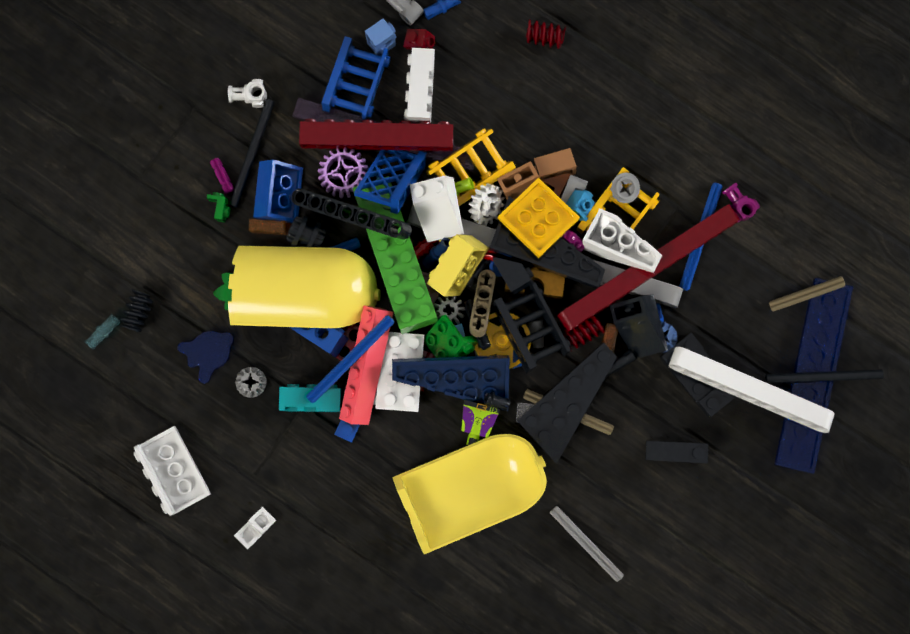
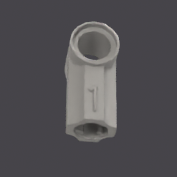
M386 0L410 26L424 13L422 7L414 0Z

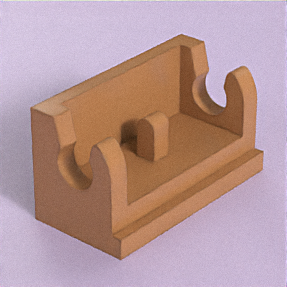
M570 148L534 158V167L541 181L565 173L570 175L576 174V163Z

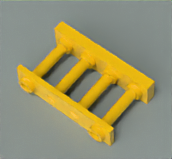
M484 128L475 134L477 136L475 139L442 161L436 160L428 166L430 168L426 171L428 175L435 173L437 177L446 176L441 167L451 162L462 180L467 179L469 176L456 158L465 151L480 172L481 180L477 183L473 181L474 189L459 193V196H457L459 206L471 199V195L475 196V190H480L481 185L486 186V183L493 184L497 181V178L516 168L513 161H503L488 137L493 133L492 129L486 130ZM480 141L483 142L497 164V169L492 173L487 171L473 149V146Z
M623 167L618 174L623 172L629 173V171ZM611 182L587 215L588 220L581 221L576 231L581 235L584 231H588L599 208L606 209L604 205L607 201L610 203L611 201L636 219L630 226L634 229L648 209L653 210L659 203L657 198L660 194L656 193L651 198L640 190L637 197L647 204L640 213L628 203L618 202L612 197L613 194L610 190ZM622 183V186L625 187V188H627L628 185H629V184H623V183Z

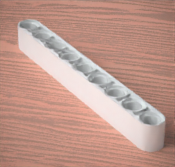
M675 347L669 363L671 369L811 429L829 433L835 415L833 411L686 348Z

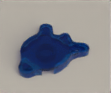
M208 331L200 334L191 342L179 343L178 351L187 355L189 367H200L199 381L206 384L210 381L214 370L222 367L229 359L234 337L228 332Z

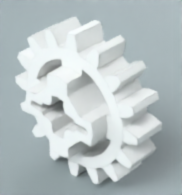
M486 183V186H480V190H475L476 195H471L473 201L468 204L472 206L468 210L472 214L470 218L474 222L485 226L488 223L493 224V219L497 220L498 213H502L500 208L504 206L502 201L505 199L504 196H501L503 191L499 190L498 186Z

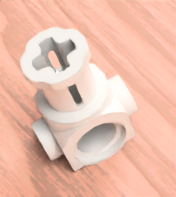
M253 79L252 82L245 84L244 87L228 86L229 103L245 100V103H251L254 108H262L267 99L263 80ZM255 91H262V94L260 96H253Z

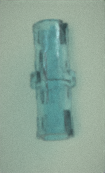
M111 314L101 326L98 325L96 327L97 330L84 342L94 350L105 337L108 338L110 336L109 333L121 322Z

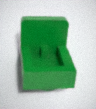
M213 192V195L207 194L209 201L217 202L214 219L225 223L226 218H229L230 215L229 200L222 193Z

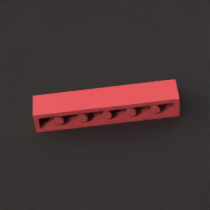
M364 305L355 346L385 316L393 317L394 312ZM390 328L350 367L340 411V420L350 424L369 425Z

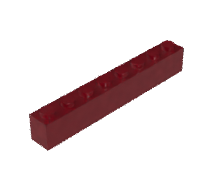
M305 119V121H300L299 145L304 149H344L346 147V149L453 151V124L446 121L438 122V124H431L429 121H420L419 124H412L411 121L392 123L390 120H383L381 123L363 120L360 123L349 119L343 120V122H335L333 119H325L324 122H316L315 119Z

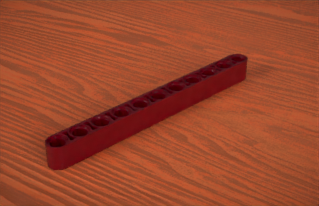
M730 204L724 206L659 248L657 251L662 254V258L654 273L631 266L557 315L567 331H571L740 221V218Z

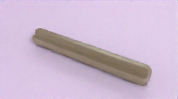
M840 276L769 302V306L774 312L845 287V281Z

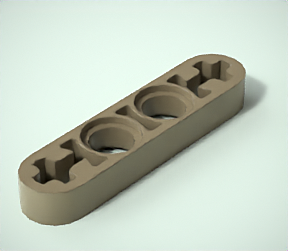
M483 270L478 276L469 331L474 337H482L487 332L496 275L491 270ZM486 277H489L488 286L484 285ZM481 292H487L489 294V297L481 298L479 294ZM484 308L487 312L485 314H478L476 310ZM477 321H481L479 330L476 329Z

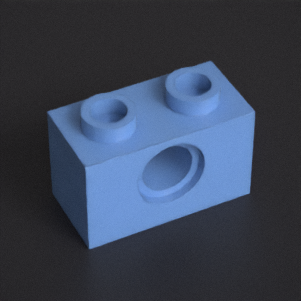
M383 18L365 30L367 44L376 55L381 56L384 48H387L389 51L396 46L395 28Z

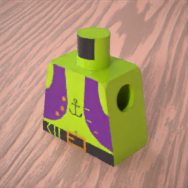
M464 400L461 431L469 433L466 445L478 442L480 436L489 437L500 409Z

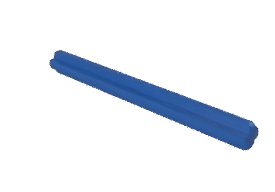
M712 184L700 222L714 214L723 188L721 184ZM704 245L689 254L679 285L685 291H688L691 287Z
M389 315L385 316L307 394V399L312 403L316 402L394 324L395 321Z

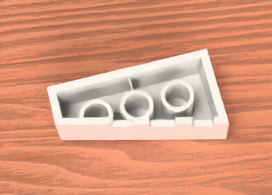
M412 48V54H408V65H411L410 72H407L406 82L409 84V91L406 90L405 102H408V108L405 109L404 120L411 121L412 124H419L420 121L431 122L435 49Z

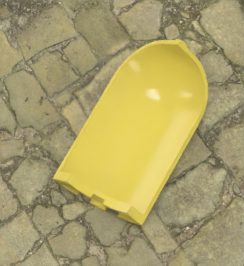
M238 246L232 264L235 265L234 274H230L228 289H232V301H228L230 325L302 328L346 327L360 322L364 305L375 307L377 301L380 300L381 293L380 289H377L376 277L370 265L362 257L346 249Z
M512 434L490 436L392 477L424 554L525 512L541 498L547 483L543 469L546 467L542 455L538 457L530 442Z

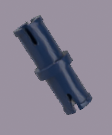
M443 238L437 246H433L429 254L422 259V265L427 269L432 268L439 261L440 256L447 251L450 240Z

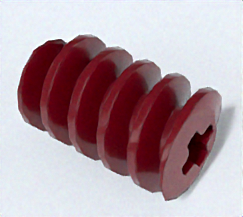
M529 19L526 33L527 43L530 44L532 39H534V43L537 45L541 40L542 46L549 42V47L552 48L554 43H556L557 49H560L564 41L566 26L561 31L560 25H557L554 29L553 23H550L548 28H546V23L542 22L539 27L538 21L535 20L534 24L531 25V20Z
M595 316L569 332L565 329L561 330L563 336L569 340L570 345H573L576 349L579 348L578 342L585 345L584 338L592 341L591 334L599 337V330L603 334L605 333L602 324Z

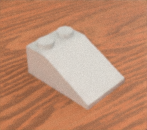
M441 176L409 184L413 205L427 242L456 236V234H464L453 177Z

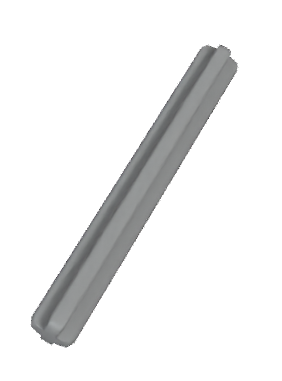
M555 506L550 511V514L616 582L621 580L624 576L623 573L558 506Z

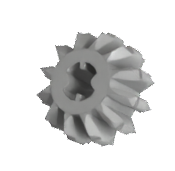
M447 296L445 297L446 301L439 297L438 301L441 305L437 303L433 305L439 309L435 310L436 315H439L437 319L439 320L442 315H447L443 310L450 306V309H454V312H451V315L448 317L451 321L454 320L456 324H459L460 322L456 317L464 318V315L459 312L465 311V307H458L461 305L462 300H458L455 303L456 296H452L451 300Z

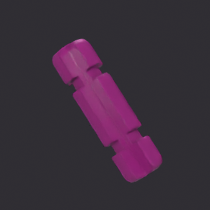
M219 158L211 160L210 164L215 169L214 172L220 184L223 185L224 192L226 194L233 192L234 187L225 168L222 167L221 160Z

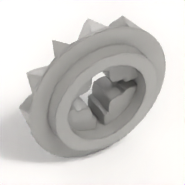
M627 172L616 175L614 180L611 181L612 186L610 190L613 194L612 197L621 203L634 201L640 191V184L636 176ZM622 183L629 184L626 188L627 192L621 191L623 188Z
M255 367L242 369L237 374L235 381L239 393L249 398L262 394L267 383L264 373ZM250 374L253 380L259 381V383L252 384L251 391L249 385L243 383V381L249 380Z

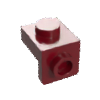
M407 29L403 47L410 50L412 48L433 49L435 36L426 29Z

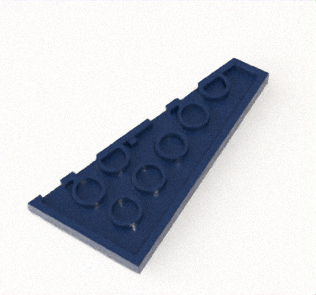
M509 355L392 359V380L412 386L425 387L430 391L436 390L443 392L445 395L471 402L484 403L485 395L494 392L497 396L509 398L510 358Z

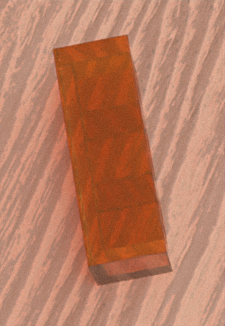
M249 219L250 233L286 235V221Z
M607 323L602 343L604 342L614 352L618 330L614 324Z

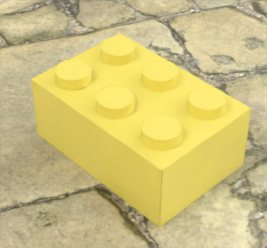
M456 234V236H453L449 241L447 251L440 256L439 264L429 274L430 279L427 284L444 297L461 295L489 247L472 235Z

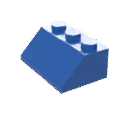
M273 159L259 162L253 218L272 222H293L294 218L299 214V206L292 202L291 197L293 191L298 188L301 189L302 167Z

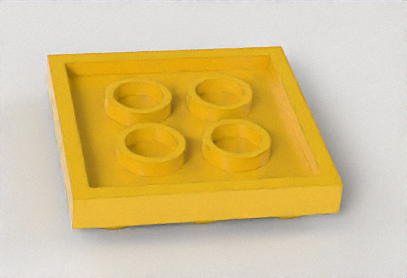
M537 178L497 219L531 252L540 258L580 217L543 181Z

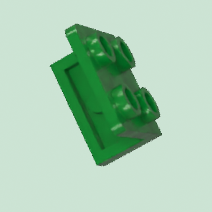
M442 315L424 337L425 344L436 358L466 357L475 350V345L478 343L473 335L463 337L447 315Z

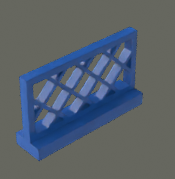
M381 150L354 191V196L391 207V213L398 214L411 192L409 184L416 183L426 167L427 153L419 151L416 155L403 150ZM385 153L393 154L394 156L386 158ZM409 159L412 161L408 163H403L402 160ZM398 161L399 165H390L391 162ZM385 164L387 167L383 169H378L377 166ZM403 170L404 173L397 175L395 171ZM391 173L392 176L384 178L382 174ZM378 176L379 180L371 181L370 177ZM396 181V183L398 184L389 187L388 183ZM382 184H383L384 187H385V188L379 189V190H377V189L375 188V186L382 185ZM366 188L372 189L371 192H364L362 190ZM389 193L390 198L386 199L380 195Z

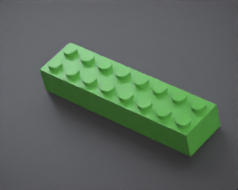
M383 184L375 186L377 190L385 188ZM366 188V189H363L362 191H364V192H371L372 189H371V188ZM389 193L380 195L386 199L390 198ZM355 196L358 207L404 222L401 210L398 214L391 213V207ZM366 228L401 334L436 323L438 321L410 237L402 240Z

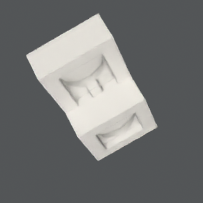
M262 507L234 537L248 550L276 520Z

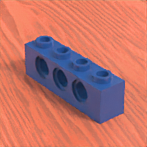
M289 327L335 358L349 339L344 335L345 331L341 328L308 329ZM328 331V336L322 338L323 333Z

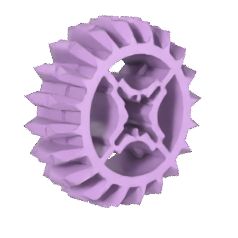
M346 147L343 149V152L337 148L336 154L330 150L331 157L324 155L323 157L326 162L320 161L319 163L324 167L318 169V173L322 174L318 176V179L323 181L321 186H327V193L333 190V197L339 192L340 198L344 197V193H346L348 198H351L350 192L353 191L352 188L359 185L367 173L364 171L369 169L368 165H363L366 163V159H360L361 153H357L354 156V149H351L348 153ZM343 159L353 161L357 167L345 165ZM338 161L337 168L329 173L332 164ZM341 165H343L345 171L348 172L345 176L346 181L344 180V177L340 174L342 170ZM356 173H359L355 182L349 185V179L356 175ZM329 179L341 180L344 187L334 185Z

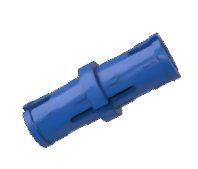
M437 0L433 5L423 9L424 15L427 20H430L438 14L446 13L448 9L460 4L461 1Z

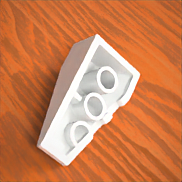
M600 208L583 238L585 251L654 273L662 258V254L646 240H642L617 215Z

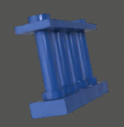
M345 36L321 102L322 111L330 113L331 107L336 105L362 113V121L367 120L368 117L371 118L374 110L372 104L384 68H388L391 59L388 56V49L384 48L382 56L355 49V46L352 45V38ZM356 56L379 63L376 72L349 65L348 59L349 57ZM348 72L372 79L371 89L344 82L342 79L343 73L346 74ZM344 89L368 96L365 106L338 98L336 96L337 90Z

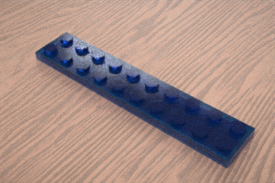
M814 278L812 286L828 280ZM845 285V287L809 299L794 373L836 371L853 286ZM833 381L791 383L790 393L828 409ZM784 417L774 465L814 474L823 432L816 431Z

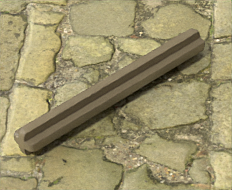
M529 389L525 391L523 396L525 400L536 403L543 397V395ZM584 414L580 423L608 435H611L614 429L613 425L588 414Z

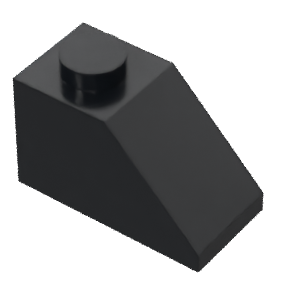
M497 257L492 259L514 295L534 284L532 279L534 274L529 266L525 267L522 263Z

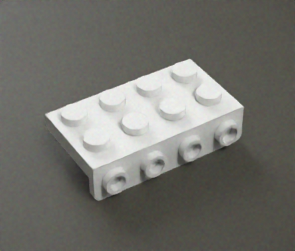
M389 332L377 385V393L373 405H376V409L418 412L420 386L393 381L392 359L423 358V334Z
M176 426L140 445L134 446V456L138 462L142 463L144 467L142 471L145 477L151 480L153 484L151 487L156 497L159 496L162 503L160 505L165 514L168 513L169 516L175 515L211 495Z

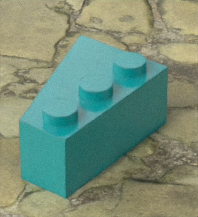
M287 384V387L279 388V411L340 412L342 407V389L338 388V385H332L316 402L312 403L306 396L317 384H307V388L299 387V384Z

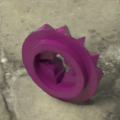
M568 230L562 236L565 241L574 245L578 251L582 252L584 250L582 240L573 231Z

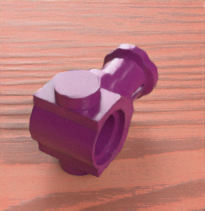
M735 183L722 193L731 201V207L740 218V221H746L756 213L760 205L755 199L748 198L747 195L743 196L737 188L738 184ZM742 207L749 209V215L742 212Z

